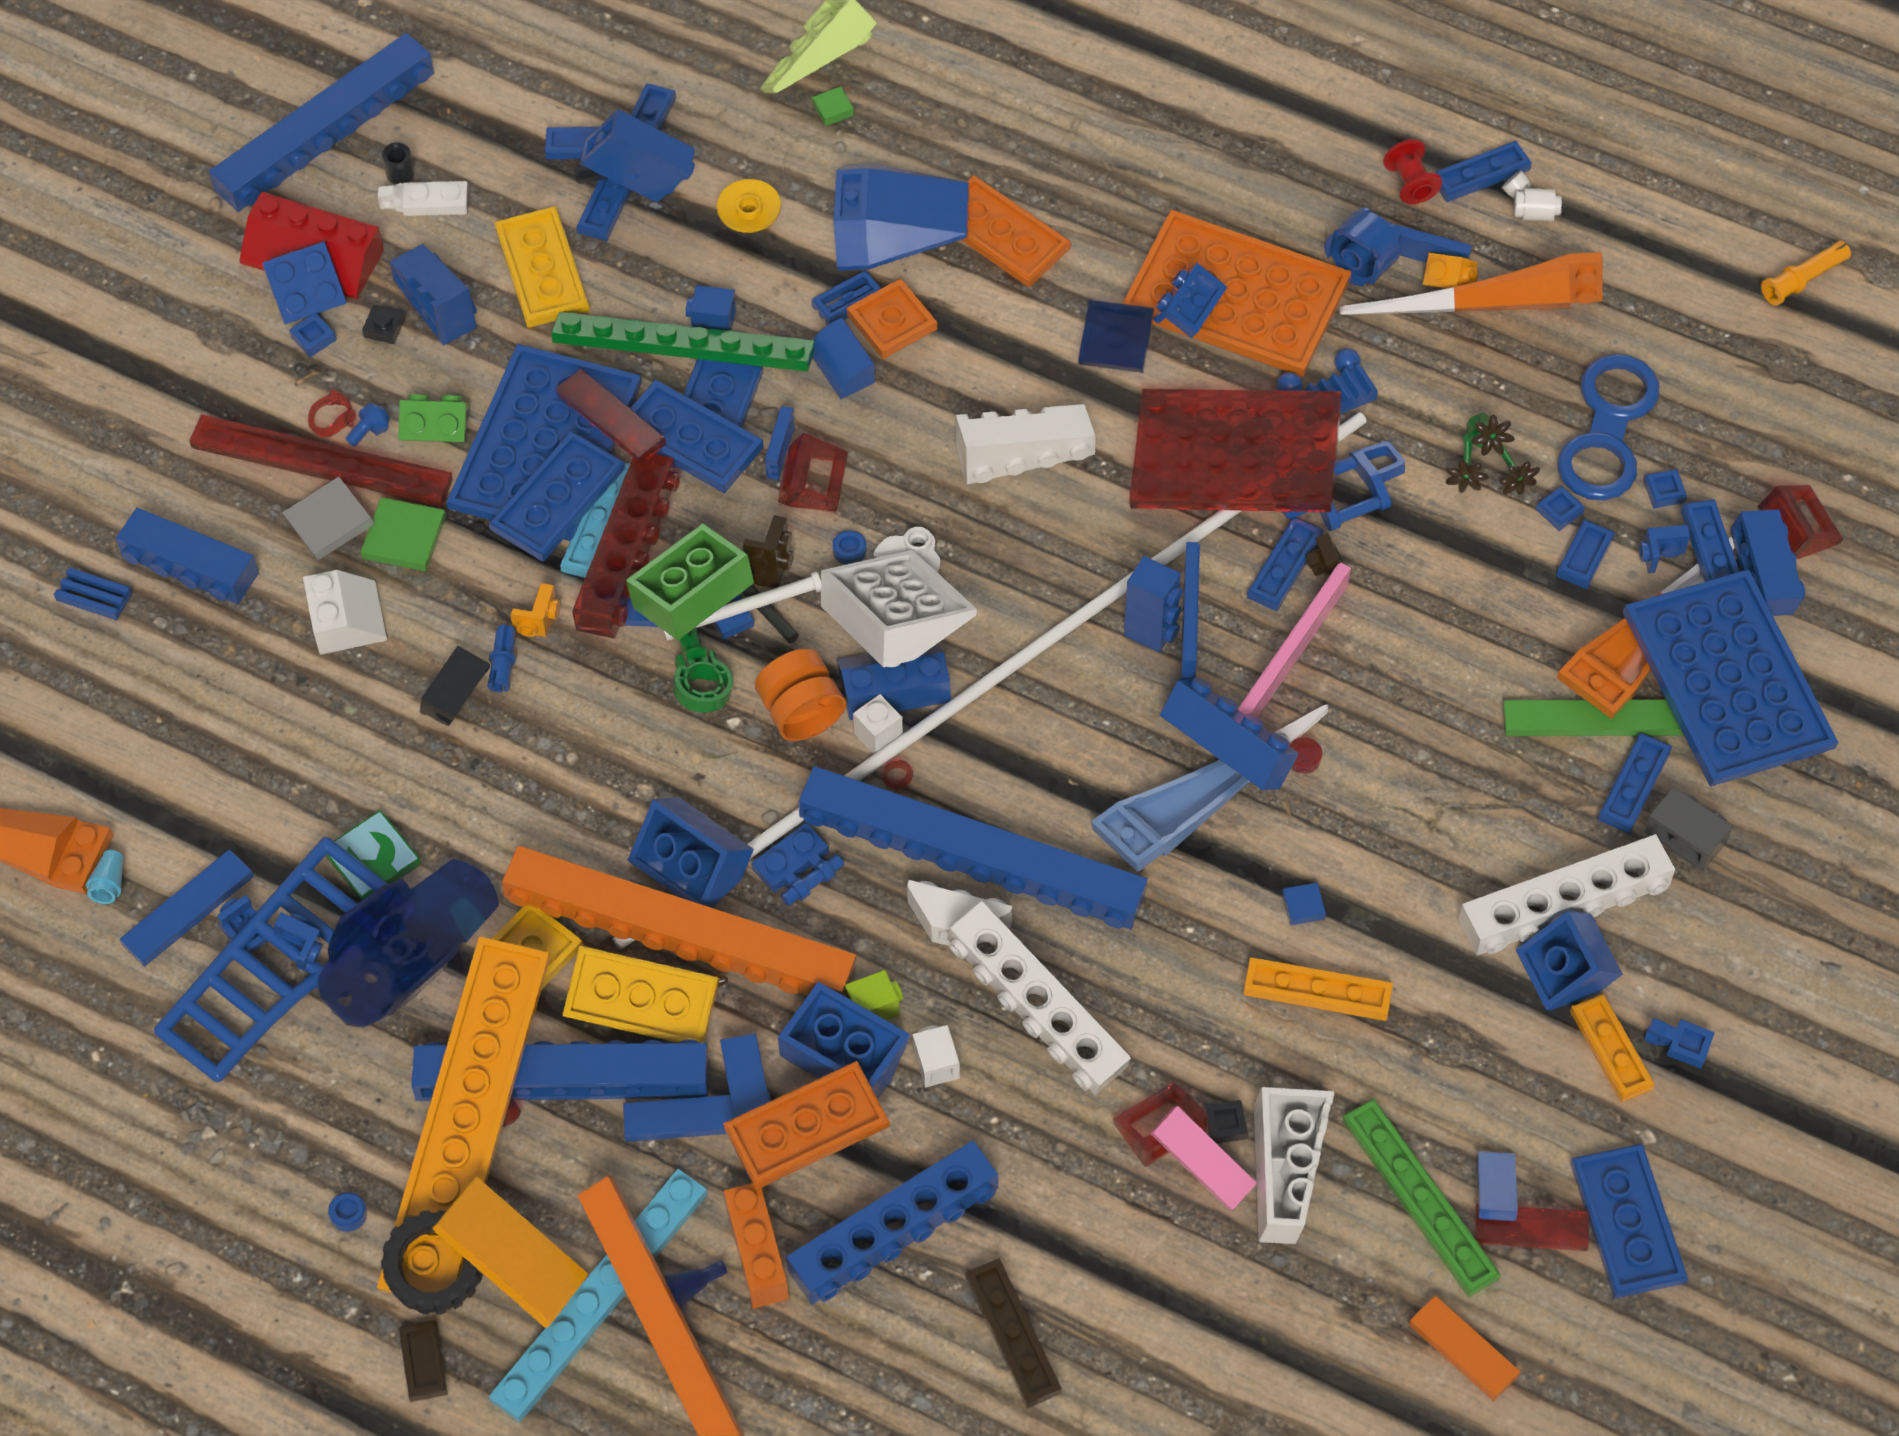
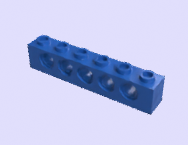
M974 1140L787 1255V1271L811 1305L820 1300L826 1302L839 1293L840 1288L852 1280L853 1282H858L864 1279L877 1264L882 1261L890 1262L896 1259L903 1252V1248L914 1241L920 1243L933 1234L934 1229L941 1224L955 1222L965 1213V1209L976 1202L983 1204L990 1200L998 1189V1173ZM954 1182L966 1185L960 1191L951 1190L948 1186ZM929 1201L935 1204V1207L930 1210H922L917 1205L921 1202ZM891 1221H900L904 1224L902 1228L897 1230L886 1227ZM861 1240H868L873 1243L868 1249H859L854 1246ZM832 1259L842 1263L836 1269H828L823 1266L826 1261Z

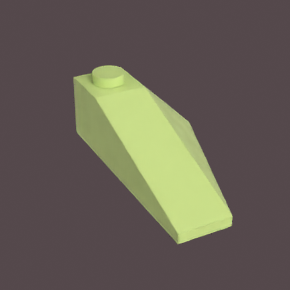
M825 0L804 24L803 28L807 31L805 35L793 40L789 46L792 54L780 60L761 86L764 93H778L855 47L863 45L872 36L871 30L876 26L877 22L856 0Z

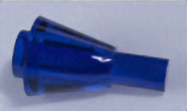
M719 1260L701 1270L695 1269L663 1277L679 1309H681L704 1289L707 1283L727 1274V1268L723 1261Z

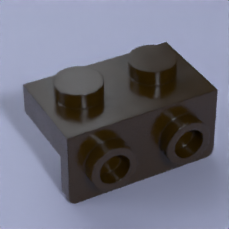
M773 515L764 543L749 539L744 540L743 552L748 555L754 584L765 587L769 585L779 587L784 570L789 571L792 566L794 551L789 550L792 542V532H788L786 517Z

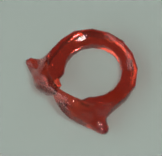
M334 389L330 391L329 395L316 401L308 413L310 429L321 437H331L347 426L354 427L353 422L356 419V412L352 409L350 401ZM337 404L338 406L344 405L348 408V411L338 416L332 425L326 428H320L315 425V415L321 407Z

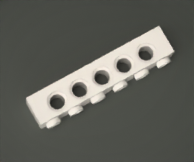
M1655 834L1463 903L1458 921L1476 956L1486 952L1495 954L1506 948L1508 944L1519 940L1521 942L1528 941L1568 910L1592 914L1594 918L1607 908L1616 905L1619 907L1627 906L1638 897L1649 893L1650 895L1660 894L1670 886L1675 868ZM1626 872H1634L1639 877H1631ZM1594 884H1603L1607 887V889L1597 888L1596 886H1594ZM1569 895L1572 896L1575 900L1568 901L1562 898L1561 896ZM1529 907H1538L1543 912H1533ZM1504 918L1510 924H1501L1496 919Z
M982 901L950 927L947 940L949 941L948 946L959 959L965 958L974 967L973 973L982 984L986 986L990 984L998 992L997 997L1000 1003L1008 1011H1016L1023 1019L1022 1024L1028 1033L1034 1038L1039 1036L1049 1046L1047 1050L1051 1057L1057 1063H1065L1073 1072V1079L1083 1090L1087 1091L1089 1089L1096 1096L1127 1068L1131 1057ZM982 942L990 943L994 946L995 952L984 954L979 951L977 945ZM1006 968L1015 969L1019 973L1020 978L1009 980L1003 976L1002 970ZM1031 994L1040 995L1044 999L1045 1004L1033 1006L1027 1001L1026 997ZM1056 1020H1062L1068 1024L1070 1030L1065 1033L1057 1032L1051 1023ZM1081 1046L1089 1047L1094 1052L1095 1057L1092 1059L1081 1058L1076 1049Z

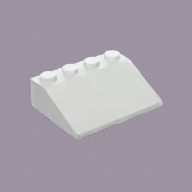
M913 550L821 570V607L882 667H896L901 663L915 660L977 615V609Z

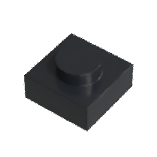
M373 304L362 329L364 338L395 344L405 321L404 311Z
M1241 1100L1205 1105L1204 1113L1209 1137L1216 1144L1247 1139L1248 1131Z

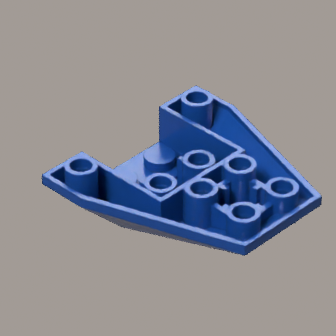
M877 163L842 165L836 170L833 221L838 271L872 269L967 238L969 183Z

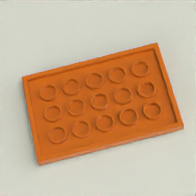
M1170 210L1121 305V313L1188 336L1166 318L1159 324L1153 319L1159 311L1156 308L1158 301L1167 291L1171 293L1175 286L1171 282L1178 272L1183 268L1188 271L1198 263L1226 285L1227 288L1198 333L1192 338L1304 377L1351 280L1352 272Z

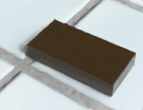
M436 1320L399 1327L410 1402L448 1395Z

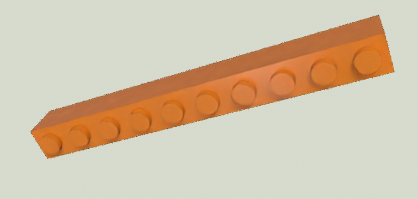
M517 846L502 881L504 897L517 906L525 907L529 905L539 908L543 913L551 917L558 918L563 916L575 920L578 925L585 928L597 927L608 931L612 936L619 939L631 938L642 942L646 947L653 950L665 949L676 953L677 956L687 961L699 960L710 964L711 967L721 972L733 971L744 975L746 979L755 983L767 982L778 986L780 990L788 994L801 993L808 996L817 982H820L845 997V985L851 982L855 971L856 954L522 846Z

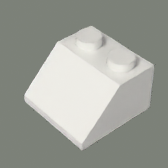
M339 570L303 577L313 632L320 655L387 641L376 582L374 580Z

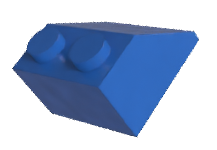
M1568 910L1516 949L1545 1009L1548 1011L1593 996L1623 975L1592 914Z

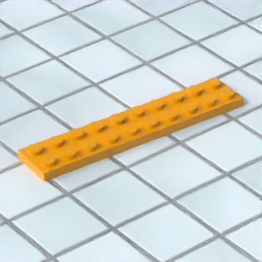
M479 936L395 1226L399 1227L404 1223L403 1220L410 1215L413 1217L420 1215L419 1212L430 1210L431 1213L438 1210L447 1211L476 1176L486 1184L551 958L549 952ZM431 1232L419 1236L408 1246L403 1255L402 1262L404 1277L412 1287L422 1292L435 1293L447 1289L457 1281L461 1274L464 1257L436 1232ZM381 1270L376 1288L378 1291L393 1294L387 1286L383 1270Z

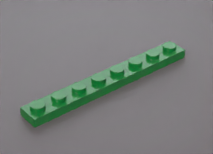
M559 312L551 332L552 343L807 372L815 352L814 340Z

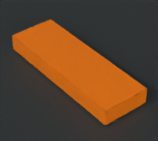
M1436 1295L1409 1322V1326L1493 1402L1520 1375L1521 1371Z

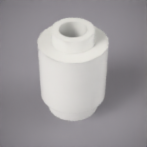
M1524 188L1523 191H1516L1514 217H1522V221L1553 222L1555 215L1561 214V196H1556L1555 189Z

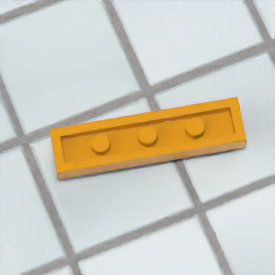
M1250 957L1243 995L1387 1021L1393 983Z

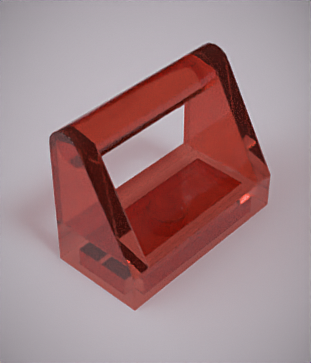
M807 433L801 434L788 448L777 502L795 508L828 512L837 511L848 452ZM811 459L833 461L826 496L806 488Z
M1777 485L1757 506L1759 511H1780L1782 521L1788 528L1791 552H1794L1796 559L1836 546L1843 541V537L1810 485ZM1804 500L1824 533L1814 532L1798 506V501Z
M1175 1082L1113 1118L1116 1128L1144 1167H1147L1169 1152L1151 1134L1143 1137L1131 1124L1173 1099L1183 1112L1204 1132L1206 1131L1207 1114Z

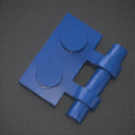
M805 823L754 860L751 866L752 870L773 893L783 886L788 888L780 897L787 906H790L798 899L803 901L811 894L810 890L822 881L827 883L834 878L835 872L844 866V862L837 854L827 861L821 859L829 853V846ZM809 867L813 870L803 879L797 878L798 875Z

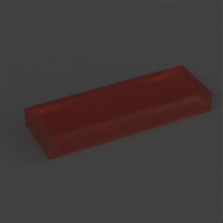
M1476 1204L1475 1240L1478 1244L1587 1251L1589 1247V1212L1517 1207L1516 1221L1478 1219V1204Z

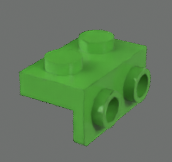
M409 394V400H399L398 440L466 443L467 411H470V404L462 402V396L442 395V401H429V395Z

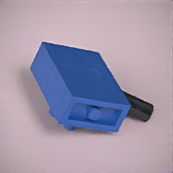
M618 109L585 139L581 165L583 166L576 167L574 174L578 184L610 179L657 203L665 195H670L679 183L690 178L695 168V163L693 162L695 148L658 130L655 121L647 120L643 122Z

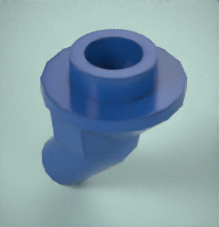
M366 404L359 411L358 417L361 421L347 435L346 440L352 446H357L369 431H372L376 436L385 433L388 430L389 422L386 410L380 405Z

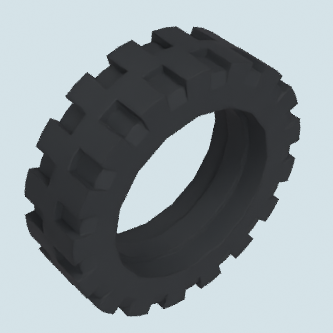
M430 1210L419 1212L420 1215L415 1217L412 1215L406 1217L402 1225L399 1227L395 1226L391 1231V1237L388 1242L385 1241L382 1250L384 1255L383 1259H381V1268L387 1286L404 1306L417 1310L422 1314H429V1312L444 1314L447 1313L448 1309L461 1307L464 1300L468 1297L471 1298L475 1294L476 1286L483 1279V1273L465 1258L463 1270L459 1278L447 1289L435 1293L422 1292L412 1287L405 1279L402 1269L404 1253L408 1246L419 1236L434 1232L432 1228L446 1212L442 1210L432 1213Z

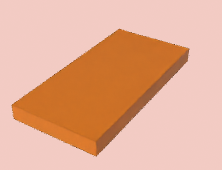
M975 175L966 181L969 183L967 238L961 241L1030 288L1071 249L1070 240Z
M855 1061L723 1123V1126L755 1190L890 1127V1121L858 1062Z

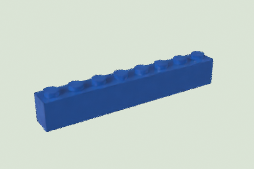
M406 32L209 170L214 191L237 212L252 205L257 201L261 192L266 193L272 188L279 186L283 180L297 170L303 169L321 153L327 152L345 136L354 133L362 124L378 116L382 110L395 101L402 99L410 90L420 83L426 82L434 74L431 53Z
M619 1040L609 1041L606 1044H590L586 1041H574L570 1044H553L548 1041H538L533 1045H525L510 1100L684 1099L708 1097L709 1057L707 1043H699L695 1040H683L679 1043H663L658 1040H648L643 1042V1044H627ZM429 1042L424 1046H414L411 1086L416 1101H431L447 1045L439 1042Z

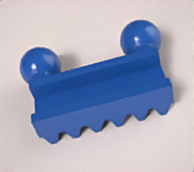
M1345 348L1336 354L1334 364L1341 373L1340 376L1337 377L1334 373L1328 381L1322 378L1316 386L1310 383L1304 391H1302L1303 382L1297 374L1287 372L1278 378L1276 384L1278 393L1284 398L1291 399V404L1294 408H1299L1305 418L1304 424L1306 428L1377 399L1378 390L1363 367H1360L1361 359L1355 350Z

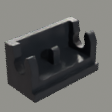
M457 646L422 696L420 713L428 715L446 726H450L473 690L489 670L490 664L462 647Z

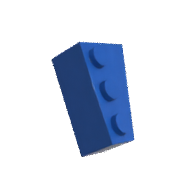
M421 244L389 261L394 282L443 346L477 328L474 317L477 309L471 299L469 288L441 262L435 252L432 253L424 244Z

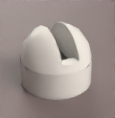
M1520 170L1504 183L1502 189L1509 196L1515 198V192L1523 191L1524 188H1530V182L1528 177Z

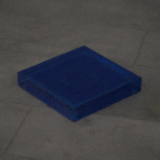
M1089 300L1078 357L1079 365L1144 373L1154 318V308Z

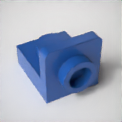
M1688 525L1647 528L1644 541L1639 542V557L1641 562H1646L1648 573L1656 572L1660 556L1671 558L1679 554H1685L1690 538Z

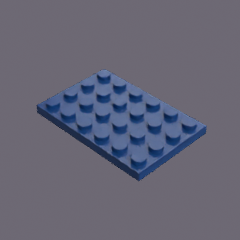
M517 344L447 499L448 509L492 520L571 431L612 454L620 436L617 433L616 424L632 407L642 384L641 375ZM581 520L568 533L564 540L571 541V539L574 538Z
M1749 569L1625 605L1623 614L1710 787L1836 748L1839 742Z

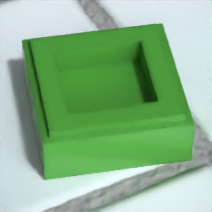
M841 86L812 97V104L825 126L854 116V108Z

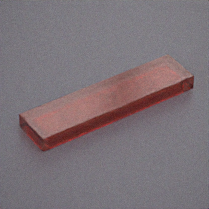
M582 369L556 388L559 397L640 464L667 445L665 438Z

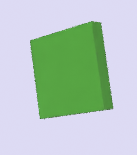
M381 497L372 520L374 525L369 528L360 552L362 559L427 572L446 519L445 510Z

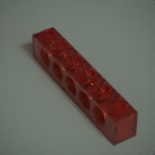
M635 451L572 610L576 631L615 639L619 627L625 626L628 618L627 604L629 599H631L626 580L649 563L648 552L651 545H656L658 541L659 524L661 519H665L668 515L670 495L672 492H676L679 486L680 473L676 472L674 458Z

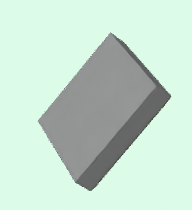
M340 477L335 478L282 512L287 522L317 561L374 525L371 517Z

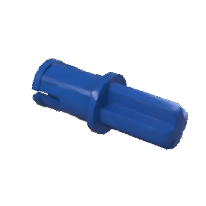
M499 625L496 630L493 652L489 654L491 669L487 687L494 692L502 693V690L507 692L510 688L512 665L516 662V657L513 655L516 629L513 626Z

